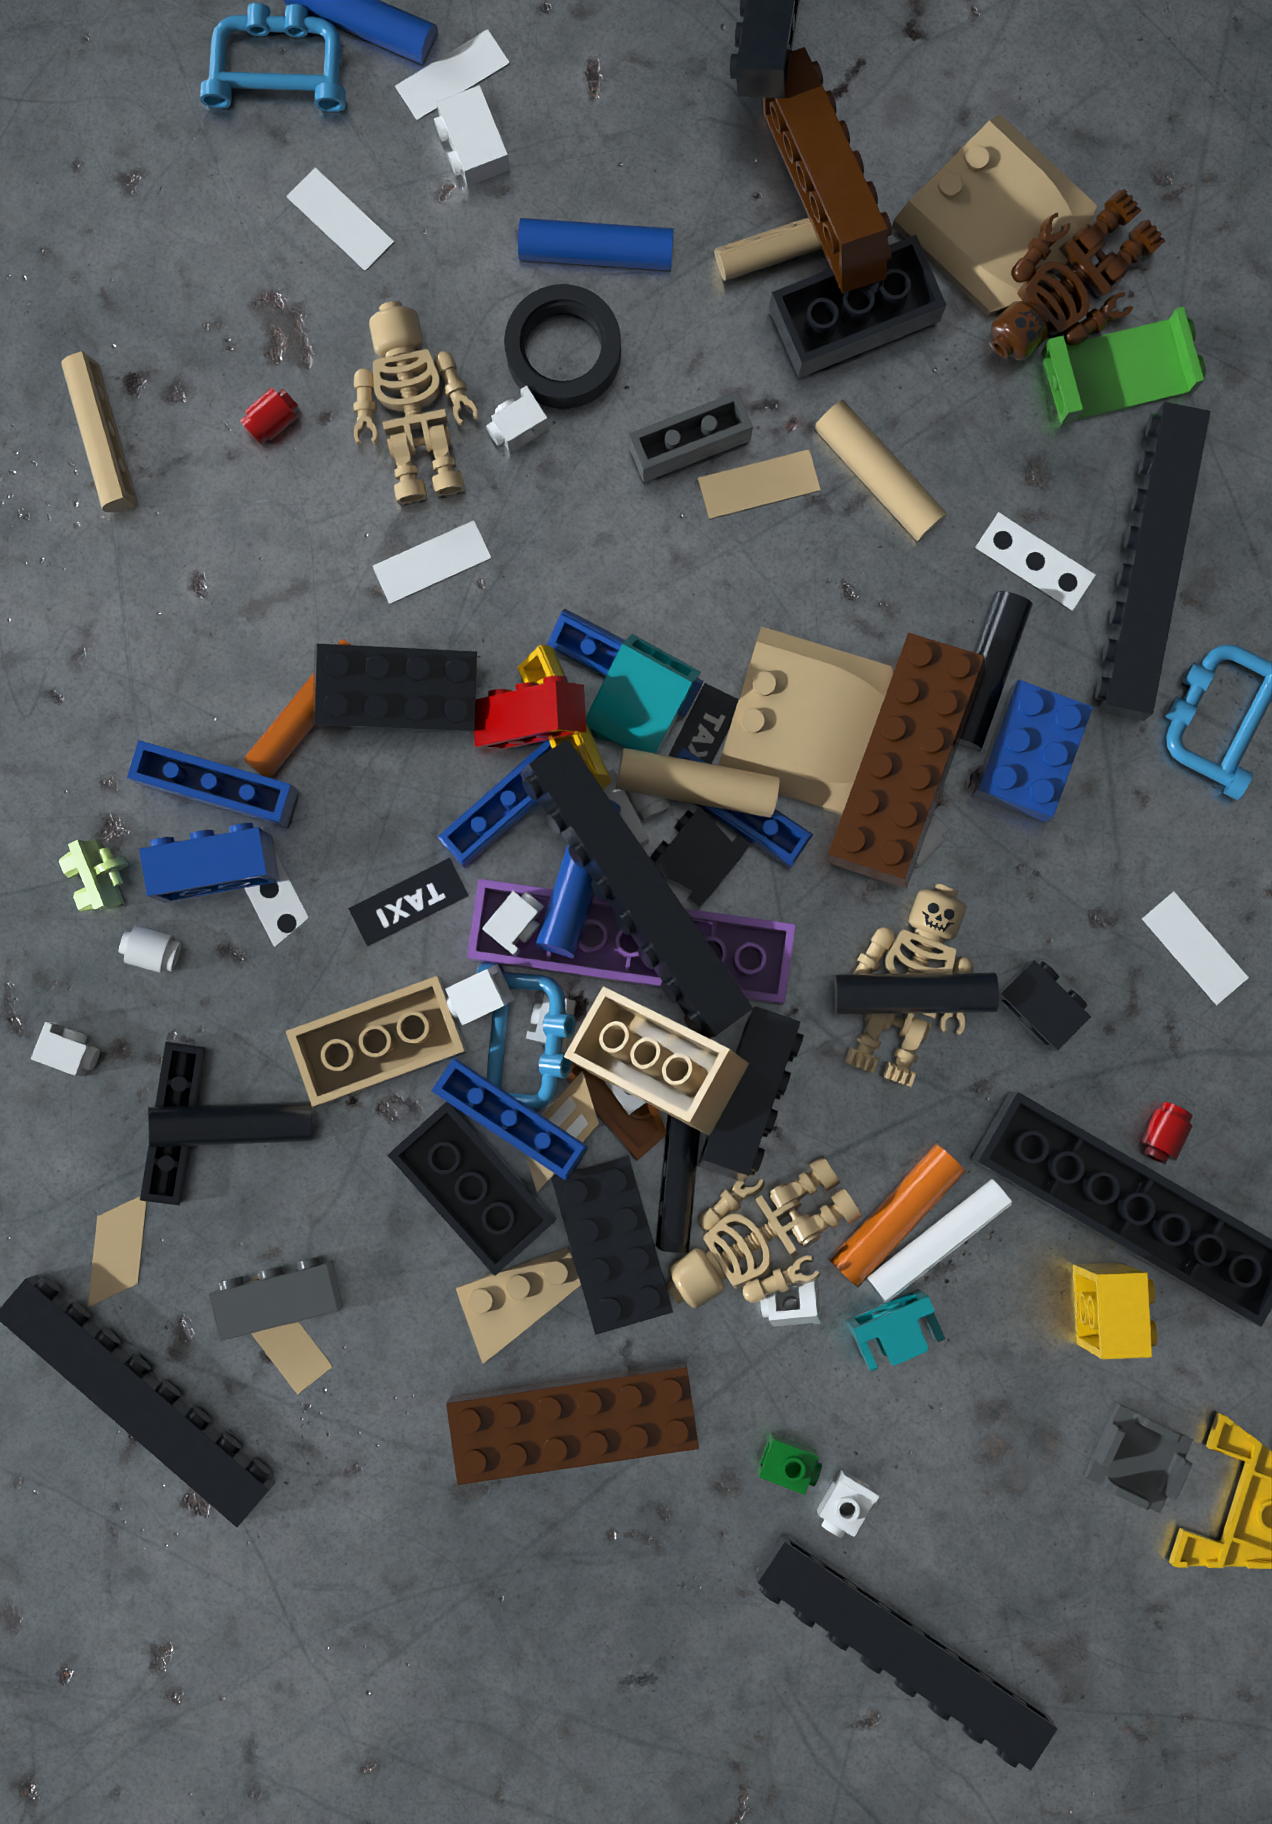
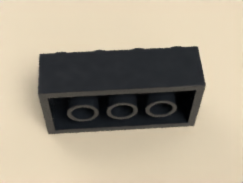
M917 235L889 245L892 259L887 261V279L842 293L832 270L828 269L771 293L769 310L798 378L941 321L947 304Z
M316 644L314 646L312 725L475 731L477 651Z
M758 1006L753 1007L745 1023L736 1050V1054L747 1061L749 1065L710 1136L707 1135L697 1164L698 1167L741 1182L749 1174L754 1175L755 1172L759 1171L765 1154V1149L759 1147L762 1136L767 1138L768 1133L771 1134L778 1115V1110L772 1109L774 1100H779L781 1095H784L791 1076V1072L785 1071L787 1061L792 1063L794 1057H797L804 1035L798 1033L800 1021Z
M447 1101L387 1155L494 1276L557 1219L469 1119Z
M629 1154L576 1169L567 1181L558 1175L553 1176L551 1180L595 1335L673 1313L670 1296Z

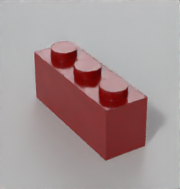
M566 676L543 678V684L540 685L533 682L519 683L515 685L516 690L514 691L509 689L488 691V697L476 699L475 747L505 750L587 732L584 685L569 683Z

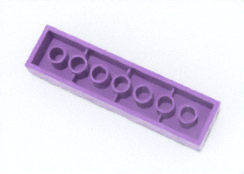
M478 879L467 952L469 960L661 988V982L663 981L654 968L650 969L643 963L638 954L639 946L632 936L626 935L618 927L614 917L616 913L608 901L604 902L594 895L573 959L535 947L553 889ZM512 891L520 897L527 892L544 906L539 913V917L535 920L540 924L536 932L526 943L519 939L515 944L520 950L516 957L482 929ZM685 908L748 1001L775 1005L785 1004L796 924Z

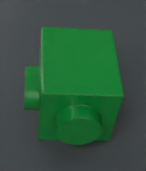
M771 1433L757 1472L759 1478L805 1495L808 1485L815 1487L821 1473L822 1463L817 1462L819 1455L815 1449Z

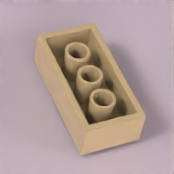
M435 976L287 1030L286 1034L312 1107L328 1104L467 1053L468 1050L457 1020L448 1008L446 1002L448 995L442 978Z
M604 986L564 1055L566 1059L583 1070L709 1136L749 1065L747 1061L731 1049Z

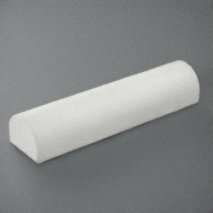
M991 1179L871 1273L867 1279L882 1299L889 1302L1011 1206V1199Z

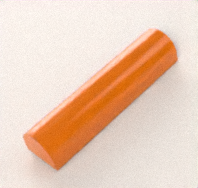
M345 639L340 640L337 645L351 644L348 643ZM314 673L244 757V761L262 776L271 778L314 726L312 725Z
M935 1144L828 1260L859 1288L867 1277L875 1271L964 1175L966 1170L948 1152Z

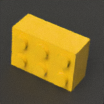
M1120 1262L1073 1264L1077 1345L1100 1359L1151 1358L1152 1346L1157 1345L1158 1336L1155 1322L1150 1321L1149 1304H1154L1155 1287L1153 1280L1148 1279V1273Z

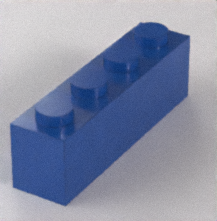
M138 740L127 775L128 779L139 785L283 827L288 826L298 790L289 783Z

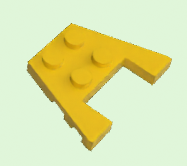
M1216 1412L1206 1447L1245 1461L1221 1540L1217 1541L1179 1528L1169 1563L1178 1568H1188V1566L1223 1568L1226 1566L1247 1567L1248 1569H1272V1451L1239 1427L1230 1418Z

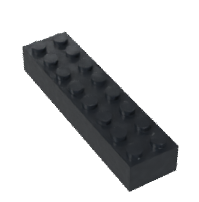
M1009 1092L971 1161L1247 1322L1262 1327L1272 1309V1239L1019 1092Z

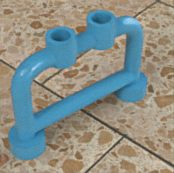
M252 3L248 5L247 15L228 16L215 27L211 39L209 79L201 83L200 101L205 106L216 109L227 108L231 105L232 88L315 91L314 104L318 109L326 112H340L345 109L346 90L339 85L340 36L334 25L327 20L308 17V9L299 4L288 5L285 9V16H270L271 9L267 5ZM236 31H247L254 36H266L269 32H285L287 35L295 38L304 37L307 33L320 34L325 39L324 75L225 72L227 39L230 34Z
M1229 644L1220 645L1211 650L1201 665L1193 662L1182 682L1190 686L1184 699L1176 696L1165 715L1166 718L1172 720L1167 732L1166 741L1167 748L1173 758L1181 764L1225 785L1223 794L1239 801L1249 786L1253 773L1238 765L1272 701V662L1242 647ZM1224 660H1232L1265 676V679L1222 764L1218 765L1188 750L1182 742V736L1195 715L1197 706L1209 687L1218 665Z
M481 963L476 971V974L496 965L497 963ZM498 964L510 991L511 988L543 991L549 997V1012L543 1020V1031L546 1035L545 1052L539 1060V1072L542 1075L541 1088L534 1095L507 1092L531 1109L540 1110L547 1106L554 1098L558 1086V1078H567L570 1074L572 1063L564 1057L565 1054H561L562 1037L571 1038L574 1034L575 1018L572 1014L565 1013V994L561 986L553 978L536 974L504 972L503 966ZM509 1003L494 1010L492 1013L486 1079L501 1088Z

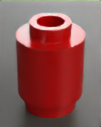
M271 387L244 411L247 415L240 422L260 444L267 439L272 441L298 418L293 412L298 407V404L284 388L276 392Z
M1163 1102L1160 1109H1155L1140 1141V1145L1146 1148L1144 1155L1162 1164H1166L1168 1159L1177 1161L1193 1127L1190 1124L1193 1115L1175 1104Z

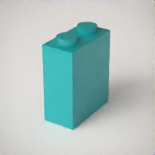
M631 634L622 643L586 715L587 726L600 739L613 740L628 749L658 754L701 671L638 636Z

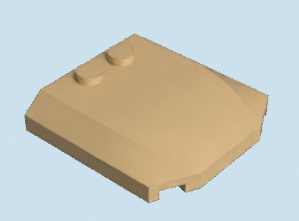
M999 114L989 120L907 202L894 219L892 226L905 239L917 235L927 260L987 317L996 315L998 311L1007 309L1013 302L1022 301L1017 293L1024 282L1018 283L1014 281L1011 271L1016 262L1029 251L1027 246L1033 238H1038L1044 220L1058 213V217L1052 221L1053 230L1051 234L1059 233L1061 226L1070 223V229L1063 238L1057 240L1050 247L1051 253L1046 260L1041 259L1035 268L1051 261L1060 262L1067 266L1070 262L1059 248L1065 242L1072 240L1073 236L1085 225H1091L1097 205L1012 124ZM1046 272V275H1050L1054 278L1056 277L1054 274Z
M761 626L719 766L777 776L780 779L778 796L842 815L892 679V666Z

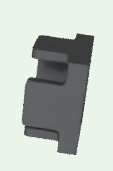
M1116 1403L1084 1476L1106 1487L1110 1492L1146 1510L1150 1508L1161 1513L1167 1497L1175 1501L1177 1500L1192 1468V1463L1186 1459V1455L1193 1439L1120 1403Z

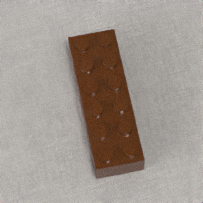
M802 47L792 51L785 98H763V115L841 292L845 293L887 279V261L892 259L888 243V236L892 235V226L888 214L885 211L881 213L877 206L878 196L873 182H866L864 178V165L859 151H852L849 145L850 134L844 120L839 121L836 116L837 107L831 90H824L823 75L818 61L812 62L806 48Z
M908 633L828 852L833 865L907 889L985 672L984 655Z
M686 1361L450 1396L446 1403L457 1485L699 1449Z

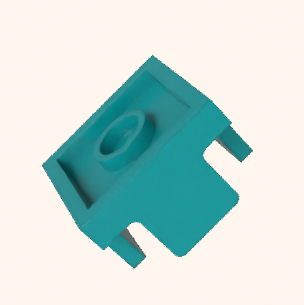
M920 1289L911 1291L846 1320L866 1366L871 1372L878 1369L867 1341L874 1338L878 1343L881 1353L888 1357L893 1366L929 1350L918 1324V1320L924 1317L932 1337L937 1342L945 1340V1336L934 1314L935 1310L931 1300Z

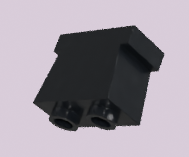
M701 807L694 814L687 810L674 827L679 832L670 844L663 840L650 856V859L654 862L663 878L688 892L690 895L687 897V901L698 910L701 909L749 848V845L738 836L732 842Z

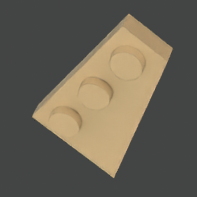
M569 1246L502 1270L496 1276L491 1274L456 1288L482 1364L581 1286Z

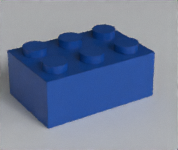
M1018 679L1009 690L971 796L1043 823L1052 819L1093 706Z
M240 823L229 826L230 832L223 834H214V830H201L190 833V840L175 841L174 837L153 839L150 841L151 847L139 849L146 894L150 898L167 903L280 882L273 838L261 828L254 827L253 823Z

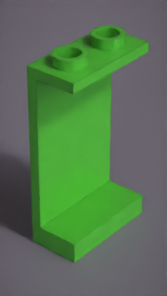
M1184 306L1176 308L1167 320L1088 338L1077 345H1067L1064 336L1048 339L1041 354L1060 425L1194 393L1204 381L1206 367L1203 357L1197 355L1194 345L1196 338L1195 325L1191 318H1187Z

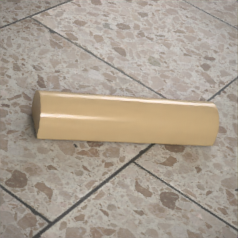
M808 217L715 248L714 254L721 276L724 281L820 250L822 247Z
M83 351L69 355L62 360L61 365L102 510L104 512H120L137 507L136 495L99 364Z
M844 400L832 406L816 423L814 428L816 432L917 542L946 518L948 513Z
M623 748L615 789L771 818L778 798L780 779L777 776Z

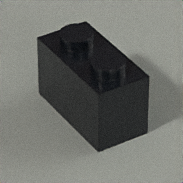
M1033 960L1027 962L999 990V1000L1050 1051H1058L1091 1018L1084 1010L1088 1005L1075 991L1070 989L1066 992L1056 982L1059 979V975L1052 967L1044 961L1038 964Z

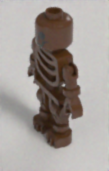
M1125 189L1116 191L1105 202V209L1096 216L1097 221L1091 225H1085L1073 236L1072 240L1065 242L1059 248L1074 267L1072 270L1066 265L1055 261L1035 268L1041 259L1046 260L1051 253L1050 247L1057 240L1063 238L1070 229V223L1061 226L1059 233L1051 234L1053 230L1052 221L1058 217V213L1044 220L1038 238H1033L1027 246L1029 251L1016 262L1011 271L1014 281L1018 283L1024 282L1017 293L1022 301L1013 302L991 324V334L994 338L991 344L1001 357L1007 359L1010 356L1016 360H1025L1047 339L1048 333L1055 335L1064 331L1063 336L1067 345L1080 344L1092 332H1101L1107 327L1108 322L1122 318L1132 311L1133 307L1129 306L1124 308L1122 312L1118 310L1112 312V309L1116 307V300L1125 296V292H1121L1108 298L1104 306L1099 310L1094 308L1088 312L1090 300L1087 290L1083 285V281H1085L1097 297L1107 294L1113 289L1111 286L1126 275V269L1131 263H1136L1141 259L1142 254L1145 256L1151 255L1165 242V239L1161 237L1162 233L1156 230L1157 227L1155 225L1152 226L1150 220L1141 221L1129 232V240H1126L1120 246L1121 251L1117 254L1112 251L1105 255L1101 250L1106 243L1103 237L1107 233H1112L1119 225H1127L1142 211L1136 206L1138 203L1132 199V195H1128ZM1093 255L1099 260L1095 266L1090 261ZM1046 272L1054 274L1060 279V281H1058L1050 275H1046ZM1086 316V319L1082 320L1081 322H1078L1079 320H1081L1083 317Z

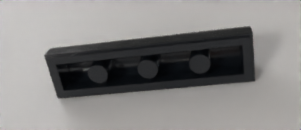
M1007 591L995 592L974 653L985 656V672L959 744L977 751H981L1033 605L1029 599Z
M995 972L834 974L835 1014L995 1013L998 1010L999 985Z
M165 1041L155 1107L197 1104L206 1047ZM148 1145L140 1201L180 1206L190 1146L149 1148Z
M311 1102L148 1107L149 1148L311 1141Z
M667 1114L666 1131L668 1134L665 1136L655 1246L664 1252L689 1253L700 1131Z

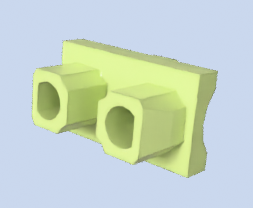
M99 839L89 841L75 840L68 844L70 851L59 859V863L63 873L68 878L78 876L82 878L85 887L74 892L73 896L78 910L90 911L116 908L124 904L125 902L118 886L123 884L119 871L128 866L126 857L113 858L110 848H103Z

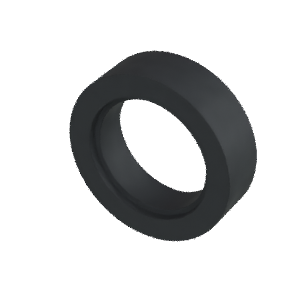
M556 284L540 288L525 297L516 306L508 320L504 345L509 371L517 386L521 389L527 385L539 404L559 409L580 407L601 396L614 381L621 362L620 328L611 308L592 291L569 284ZM559 313L573 314L585 319L595 328L601 340L600 355L594 366L586 374L567 381L553 380L541 375L532 367L525 353L528 336L535 325L544 318Z

